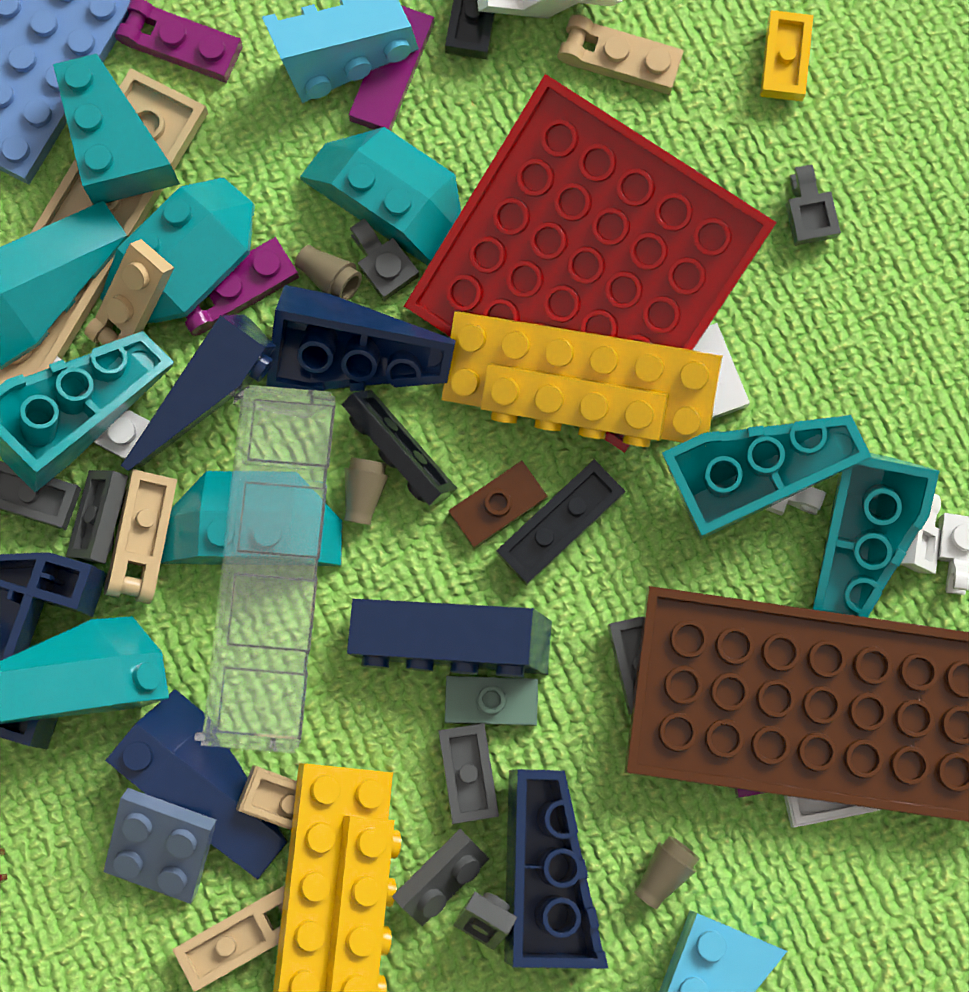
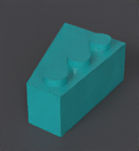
M97 53L53 64L82 186L93 204L101 201L108 203L180 184L170 162Z

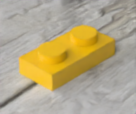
M770 11L767 23L760 97L803 101L806 95L813 15Z

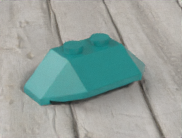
M385 127L325 143L300 176L303 182L359 220L365 219L372 229L387 239L394 238L403 250L427 266L461 213L455 174Z
M224 177L180 186L117 248L100 299L104 300L129 244L142 239L174 267L147 323L163 322L188 316L250 254L255 211L254 203Z
M206 471L171 509L161 564L342 566L343 521L297 472Z

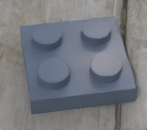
M127 788L120 798L103 872L191 904L198 893L217 820Z

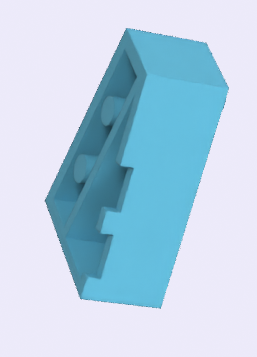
M340 0V6L317 11L315 4L301 7L302 15L278 20L275 14L262 17L302 103L311 99L322 98L332 89L350 81L363 79L371 70L390 62H399L410 53L419 49L412 27L399 0Z
M690 910L659 992H755L787 951Z

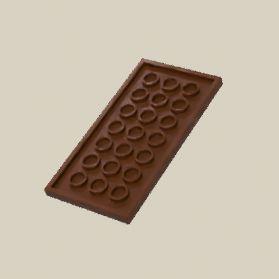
M649 586L646 593L624 773L969 822V632Z

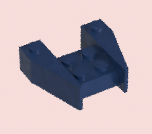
M49 552L0 554V661L29 648L44 603L93 617L107 573L93 565ZM58 717L0 724V738L48 750Z

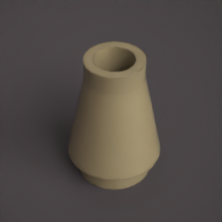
M311 245L303 247L295 260V266L302 270L324 293L350 300L361 284L362 274L356 270L354 263L317 250Z
M351 457L349 468H345V521L371 525L373 513L389 477L385 475L386 463Z
M669 836L663 844L658 842L641 883L634 891L635 894L652 908L658 909L667 897L697 872L694 866L700 858L672 836Z

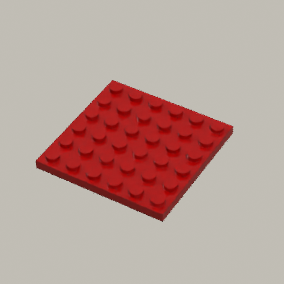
M545 74L404 307L449 337H451L454 312L460 311L694 350L777 222ZM606 432L604 440L625 453L630 445L623 443V434Z

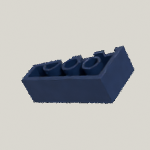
M352 598L347 654L362 659L361 666L369 668L389 669V661L406 663L405 669L432 672L434 665L449 666L451 667L450 672L475 675L478 674L479 669L495 670L496 675L505 677H524V673L548 675L552 621L534 608Z
M509 770L506 903L510 906L508 912L515 915L517 919L505 937L504 962L512 967L609 969L605 951L602 949L598 931V918L596 909L592 904L587 881V868L585 859L582 858L578 841V828L565 771Z

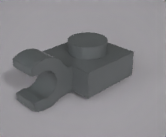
M812 164L795 167V174L790 175V183L796 198L789 199L785 204L794 245L837 238L841 231L832 192L818 193Z
M362 219L350 228L353 233L351 235L352 239L366 256L358 262V268L383 301H386L419 277V271L394 238L382 245L376 233L365 219Z

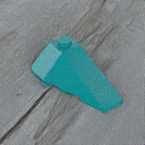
M104 201L98 202L0 247L1 370L38 347L49 335L47 330L63 311L68 312L76 302L74 298L91 278L97 277L115 255L117 248L128 238Z
M141 331L92 349L90 354L68 362L60 360L49 364V368L26 377L21 374L7 379L0 385V457L34 492H37L68 467L174 365V361Z
M851 415L797 421L791 424L766 427H748L747 429L707 432L662 452L680 498L700 540L872 457Z
M870 453L871 458L839 473L813 610L868 617L881 597L886 584L897 566H900L908 548L930 516L939 470Z
M133 616L91 619L0 661V724L142 708L169 698L162 651Z

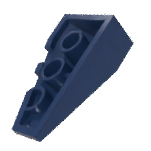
M284 285L275 309L272 342L276 345V348L270 355L274 363L267 373L266 387L306 395L325 394L326 389L349 387L351 392L363 391L366 386L391 384L396 388L447 383L455 340L329 293Z
M220 315L121 466L128 471L144 466L249 386L253 380L260 382L274 363L270 355L276 348V345L246 315Z
M175 689L169 694L168 699L162 700L135 723L105 761L145 794L216 819L211 844L258 880L288 841L278 825L236 810L247 781V776L235 755L232 754L220 735V731L212 718Z

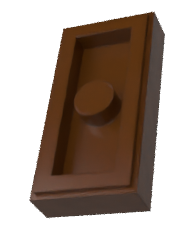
M520 461L448 510V513L472 548L476 549L547 500L548 496L524 462Z

